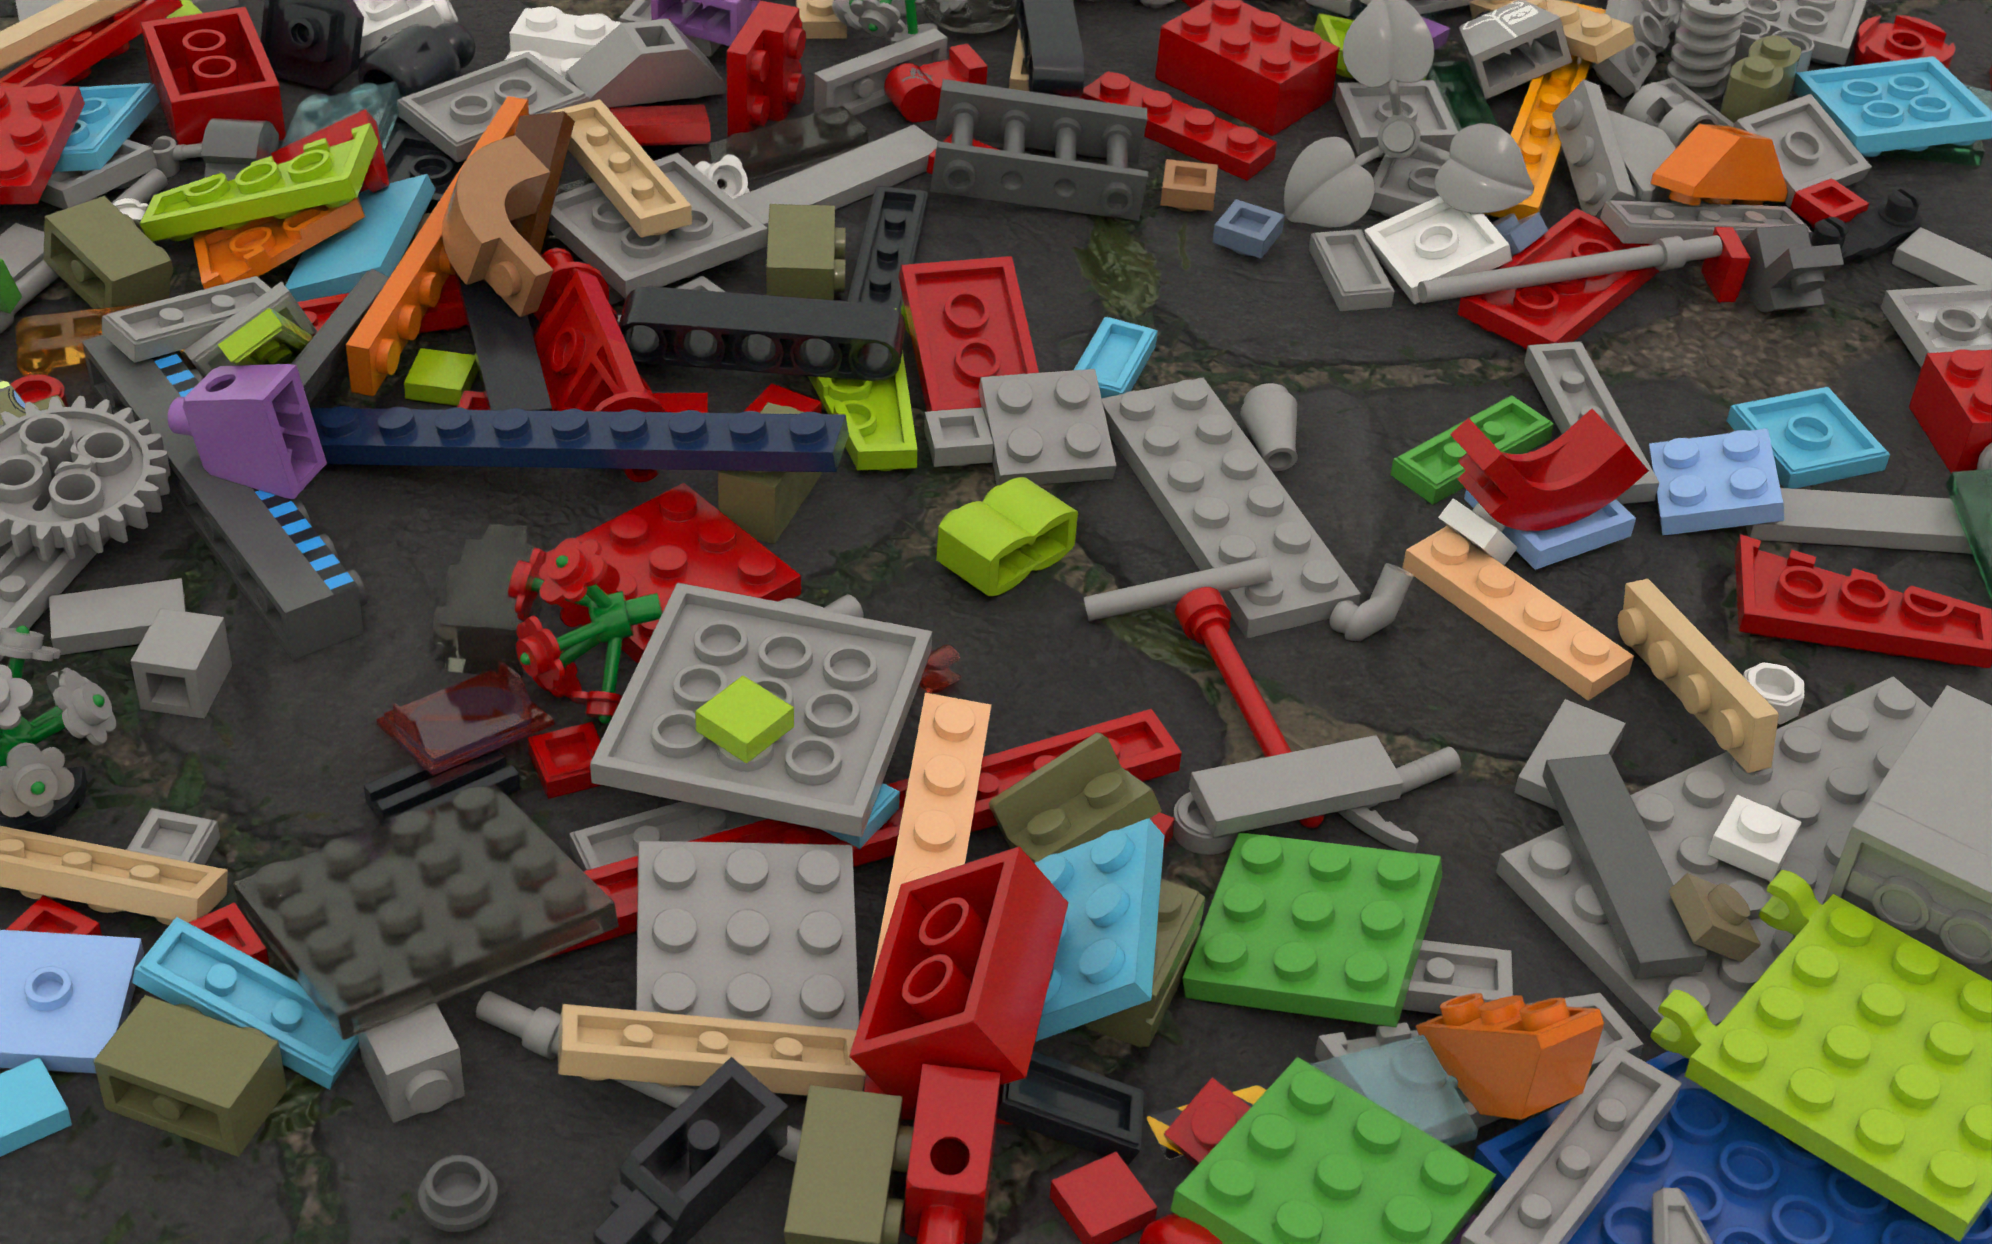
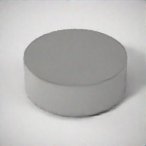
M1191 792L1186 793L1176 802L1173 818H1175L1173 836L1181 846L1194 853L1204 855L1223 853L1233 847L1238 833L1213 838Z

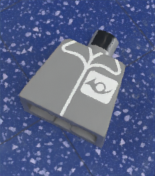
M1525 0L1512 2L1494 11H1484L1477 15L1475 19L1459 27L1470 68L1485 99L1572 62L1560 17Z

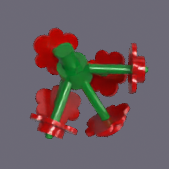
M576 538L565 539L559 543L547 561L546 552L535 547L529 562L519 560L513 572L508 576V598L516 600L515 613H517L519 620L524 621L517 625L519 640L516 643V651L519 661L527 674L543 690L551 692L557 698H562L566 695L572 699L573 703L587 705L586 716L598 718L604 724L609 723L622 698L621 695L615 694L622 639L634 636L632 626L660 619L663 611L658 593L626 600L623 591L619 592L616 590L620 583L619 572L615 567L606 564V561L600 557L602 548L594 539H588L583 543ZM540 593L541 598L550 605L557 604L562 607L560 619L565 625L575 627L580 624L581 627L556 638L549 629H543L540 620L536 616L528 617L533 600ZM608 642L602 690L582 691L581 684L575 676L578 671L574 661L598 644Z

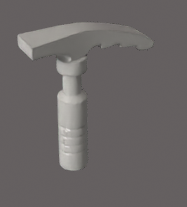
M1448 746L1396 768L1404 782L1401 795L1458 771L1461 762L1457 752ZM1378 803L1338 811L1341 816L1357 828L1389 847L1404 852H1416L1419 840L1409 831H1402L1391 821L1385 822L1376 810H1369V808L1378 805Z

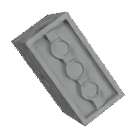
M1947 685L1852 825L1822 905L1832 894H1835L1992 981V705Z

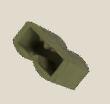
M1772 35L1756 40L1750 46L1747 57L1737 61L1731 68L1720 113L1735 124L1738 119L1788 102L1801 56V48L1792 45L1788 39L1781 36Z

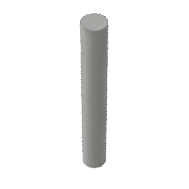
M1268 556L1086 596L1084 597L1088 620L1094 621L1179 602L1184 595L1201 587H1212L1219 592L1273 581Z

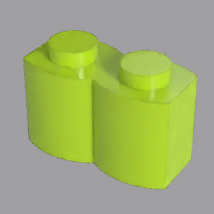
M1025 477L1011 479L1002 485L992 488L983 502L968 503L950 511L943 518L938 526L936 560L987 596L1003 594L1018 585L1032 570L1037 571L1050 567L1061 560L1075 546L1078 511Z

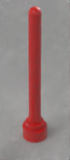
M1201 587L1190 591L1180 599L1175 608L1176 618L1185 635L1199 644L1206 645L1264 756L1270 757L1292 752L1228 635L1231 612L1221 593L1212 587ZM1324 814L1300 819L1299 822L1304 827L1315 828L1323 822Z

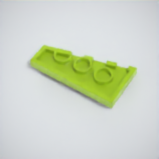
M371 123L352 129L353 140L329 147L326 138L303 145L305 153L290 161L277 165L273 157L269 156L251 162V165L241 170L233 180L228 181L221 172L155 194L143 215L140 226L144 234L152 242L168 238L173 241H182L193 237L200 231L222 227L224 230H233L246 225L251 220L273 216L276 219H284L296 215L302 209L321 205L329 208L343 206L358 197L376 150L378 139Z
M903 349L899 370L893 377L886 380L866 381L808 376L827 413L846 415L849 436L845 448L857 470L890 471L894 469L917 468V443Z

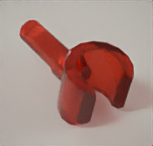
M946 644L930 653L919 683L927 693H937L962 679L961 675L954 673L949 668V666L960 660L957 650Z

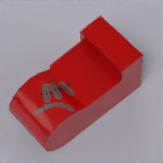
M968 43L949 47L948 60L924 64L920 67L913 63H904L895 67L885 79L884 92L906 120L911 122L937 119L942 80L986 85L988 65Z

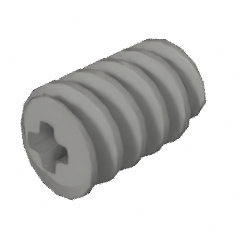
M1684 0V6L1687 9L1680 13L1679 22L1683 26L1676 30L1675 40L1678 43L1672 47L1671 57L1674 60L1668 64L1667 74L1670 78L1674 77L1704 101L1714 100L1725 93L1726 79L1731 71L1730 62L1735 57V45L1739 41L1740 27L1744 22V10L1747 8L1745 0Z

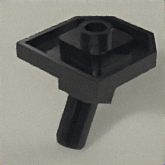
M265 0L260 41L275 76L321 89L335 87L358 69L364 16L353 0Z

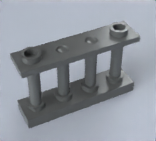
M943 79L935 134L944 136L952 134V142L937 141L930 192L1139 221L1148 180V171L1128 168V162L1138 163L1147 123V108ZM974 139L1004 144L1003 150L975 147L972 146V142ZM1024 147L1055 151V158L1025 154ZM1076 154L1107 158V165L1076 161Z

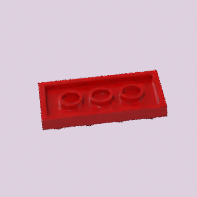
M1576 208L1523 251L1514 255L1512 261L1501 265L1497 269L1643 247L1652 244L1622 243L1601 219ZM1649 267L1461 297L1457 314L1478 324L1482 329L1494 332L1524 347L1526 350L1528 345L1574 342L1655 276L1659 270L1656 267Z

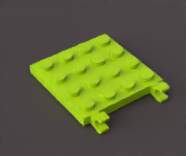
M1781 870L1768 885L1767 892L1773 896L1763 906L1758 916L1769 926L1789 932L1796 937L1717 1027L1709 1020L1704 1007L1697 999L1684 991L1674 989L1659 1006L1658 1012L1664 1018L1652 1030L1650 1037L1665 1050L1678 1053L1689 1059L1685 1077L1958 1242H1961L1992 1199V981L1835 894H1832L1822 905L1815 898L1810 885L1802 877L1791 871Z

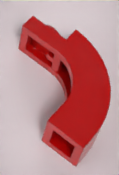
M1590 409L1553 442L1538 450L1524 454H1508L1498 450L1470 418H1467L1450 434L1467 452L1458 460L1466 471L1457 479L1492 518L1504 526L1516 530H1548L1581 520L1614 501L1649 471L1627 443L1593 409Z

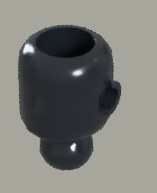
M453 22L439 24L435 29L428 25L415 24L396 32L389 38L384 36L380 44L373 47L370 51L364 52V58L359 66L358 80L364 98L369 106L386 120L399 124L407 123L398 115L397 100L460 77L461 68L468 66L474 58L476 49L474 38L466 27Z

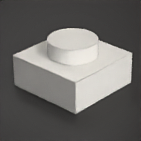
M1453 498L1438 517L1448 527L1503 565L1507 563L1517 550V546L1502 533L1506 526L1492 518L1479 503L1471 511Z
M1736 795L1713 835L1708 855L1771 882L1776 877L1793 846L1802 822L1767 806Z

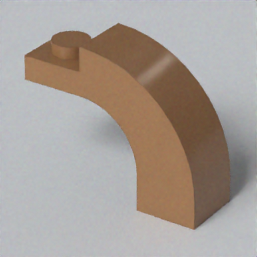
M514 135L478 149L464 163L444 216L442 238L451 265L466 285L485 279L519 317H523L538 311L553 269L516 231L510 221L536 212L550 171Z

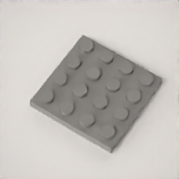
M677 583L591 760V781L594 784L862 837L932 651V631ZM742 675L794 707V728L747 764L697 732L695 724V710Z

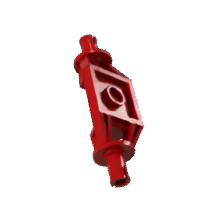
M554 248L544 252L541 256L553 269V273L537 312H534L539 324L533 334L552 411L579 409L582 411L621 412L633 409L641 412H666L659 400L653 397L648 383L637 371L628 345L617 323L618 315L609 303V286L602 273L590 264L574 262L571 254L565 249ZM624 469L628 479L634 482L650 481L658 475L655 469Z

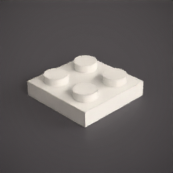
M1440 196L1364 230L1366 239L1375 256L1413 304L1421 302L1418 296V284L1420 281L1490 271L1512 261L1510 244L1483 213L1459 211L1449 206Z

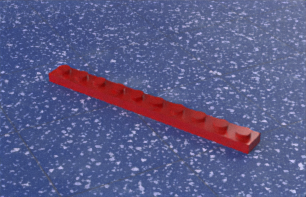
M1148 709L984 756L970 833L998 825L989 807V802L992 798L1095 733H1101L1109 739L1121 767L1142 782L1179 771L1182 752L1154 711ZM909 778L886 784L900 791L899 809L875 832L861 849L821 829L773 819H764L687 842L852 845L853 867L895 855ZM638 856L516 890L519 913L540 960L637 931Z

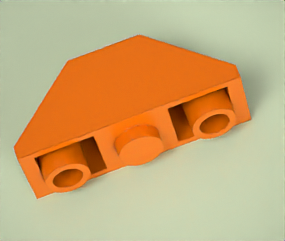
M1698 124L1656 169L1650 183L1671 190L1669 199L1699 206L1701 201L1709 204L1732 205L1733 202L1739 205L1763 206L1764 201L1785 202L1788 194L1773 140L1738 128L1721 125Z
M1472 993L1443 1002L1439 1006L1442 1015L1416 1025L1422 1043L1480 1115L1522 1120L1584 1092L1604 1021L1600 1009L1567 1007L1564 998H1551L1532 1004H1525L1522 996L1514 995L1485 1002L1481 993Z

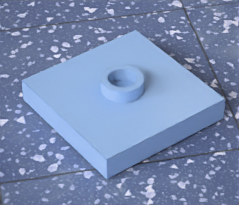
M0 930V1068L12 1069L40 1057L47 1071L96 1073L93 1060L128 1017L136 986L132 983L134 970L144 955L141 938Z

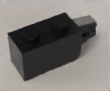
M731 1056L630 1152L619 1169L621 1186L609 1198L610 1204L616 1210L594 1232L593 1240L595 1243L649 1244L652 1242L653 1244H686L787 1145L788 1106Z

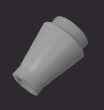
M1267 383L1254 387L1246 394L1240 416L1262 459L1270 470L1283 471L1291 468L1298 459L1296 451L1298 405L1294 396L1284 386Z

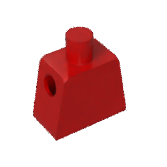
M930 1064L922 1065L905 1190V1233L912 1237H917L916 1244H977L982 1242L995 1150L1001 1073Z

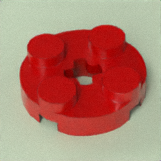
M1896 15L1894 23L1879 24L1881 16L1865 20L1858 29L1853 47L1856 54L1853 62L1854 66L1935 57L1948 70L1950 68L1955 45L1952 42L1948 46L1944 42L1947 33L1930 22L1910 16Z

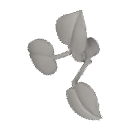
M1372 0L1353 21L1347 31L1343 43V57L1348 71L1361 84L1368 87H1379L1388 83L1392 117L1385 120L1378 131L1379 145L1359 155L1357 158H1355L1350 144L1340 137L1323 138L1307 146L1294 162L1286 181L1284 190L1286 218L1290 222L1306 223L1328 228L1343 227L1358 221L1371 207L1375 195L1374 179L1361 166L1383 154L1393 159L1401 160L1411 157L1417 151L1445 162L1435 176V189L1443 201L1459 211L1467 213L1498 212L1513 207L1530 197L1534 186L1527 172L1521 150L1515 140L1500 127L1484 123L1465 127L1454 136L1450 146V153L1421 142V132L1417 124L1409 117L1403 116L1398 81L1416 83L1428 75L1434 58L1432 35L1421 15L1406 0Z

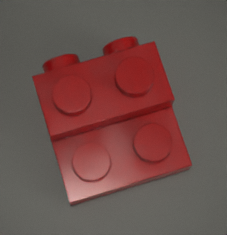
M760 0L728 48V141L747 145L757 128L765 126L767 119L783 122L793 105L801 103L805 91V75L801 74L802 66L799 60L805 49L806 32L802 29V20L799 17L798 7Z

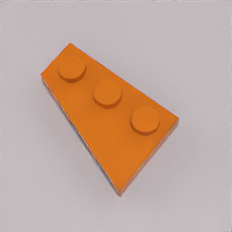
M359 196L340 207L329 208L321 205L302 209L296 215L284 219H276L270 216L251 220L246 225L233 230H224L222 227L197 233L193 236V242L204 289L254 276L259 277L332 235L347 230L354 223L365 218Z

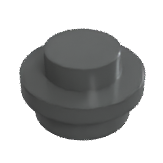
M453 1155L443 1158L429 1169L420 1185L418 1200L421 1214L430 1225L443 1231L462 1232L476 1228L487 1221L497 1207L498 1186L496 1179L479 1160L473 1157Z

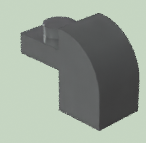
M211 119L205 129L201 148V157L206 162L205 178L222 172L227 180L230 181L235 179L241 170L250 166L251 162L271 156L272 152L278 150L279 134L270 121Z
M1806 224L1756 228L1741 241L1751 258L1742 285L1756 308L1765 313L1819 308L1823 306L1824 300L1821 287L1826 284L1825 280L1844 265L1840 244L1811 246Z

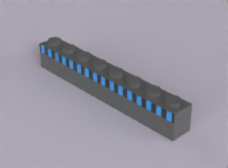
M104 335L82 341L91 389L101 402L105 399L110 400L113 415L124 408L130 407L133 411L134 422L148 419L151 424L152 434H161L164 450L168 454L171 476H168L170 496L291 660L294 661L364 634L361 606L367 604V594L363 582L354 569L346 571L339 562L336 549L329 536L325 533L318 535L313 529L303 503L299 499L291 501L288 498L210 475L203 468L193 436L175 434L169 428L168 410L173 400L177 397H185L203 379L197 369L189 370L181 352L176 351L134 363Z

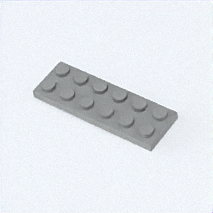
M1204 378L1182 380L1174 384L1140 391H1129L1125 394L1102 398L1111 439L1200 571L1268 556L1273 581L1220 592L1231 612V617L1246 639L1330 619L1333 609L1340 601L1350 600L1359 606L1361 595L1359 590Z

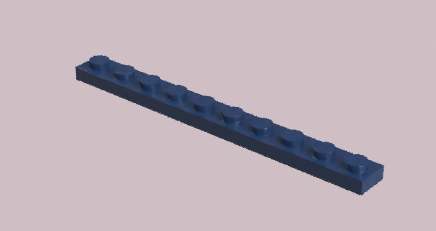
M349 406L310 408L327 464L837 472L849 436L845 414H820L817 412L765 414L756 411L701 413L695 410L682 412H641L633 409L621 412L582 411L579 409L525 411L520 408L467 410L460 407L446 410L409 409L407 407L355 409Z

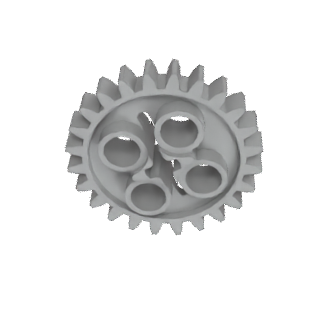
M78 396L71 407H62L58 397H52L46 410L40 411L33 403L27 402L25 403V416L18 418L6 411L1 413L3 427L0 428V547L12 540L15 556L21 557L32 546H36L40 549L42 560H48L55 548H65L68 557L76 559L79 545L88 544L95 552L102 553V539L110 536L119 542L125 543L128 541L127 525L146 529L148 527L146 512H161L162 503L160 496L170 493L168 476H171L168 454L164 450L161 434H152L151 424L148 419L134 422L132 408H124L113 415L110 400L105 399L94 409H90L86 406L84 396Z

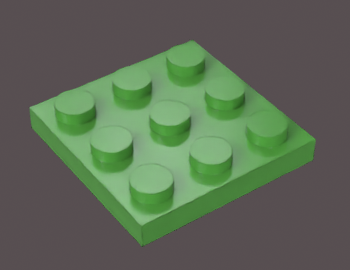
M1238 832L1183 976L1185 997L1195 1000L1397 1027L1441 883V856Z
M1297 1057L1176 1188L1170 1211L1205 1227L1220 1239L1223 1244H1450L1489 1195L1496 1174Z

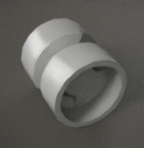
M1652 82L1640 89L1629 101L1622 114L1664 130L1676 148L1698 124L1718 125V120L1713 114L1693 102H1685V99L1680 94L1658 82Z

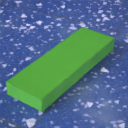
M1512 395L1470 417L1472 422L1498 450L1508 454H1524L1549 441L1554 427V423ZM1463 422L1394 458L1390 475L1432 505L1463 489L1464 486L1457 478L1466 470L1460 465L1458 460L1467 452L1450 435Z

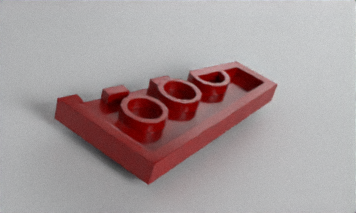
M1740 534L1735 550L1739 632L1758 634L1763 637H1779L1813 642L1831 647L1840 646L1881 652L1891 656L1901 655L1942 661L1953 665L1991 668V609L1912 585L1904 593L1889 589L1883 582L1877 579L1875 574L1853 568L1850 577L1815 567L1814 564L1817 558L1815 556L1791 550L1789 558L1761 551L1759 550L1761 540Z

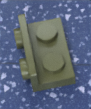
M1095 733L992 798L989 802V807L1009 848L1013 849L1020 846L1034 863L1048 855L1061 853L1099 838L1109 831L1119 830L1147 818H1152L1162 811L1152 788L1121 767L1109 739L1101 733Z

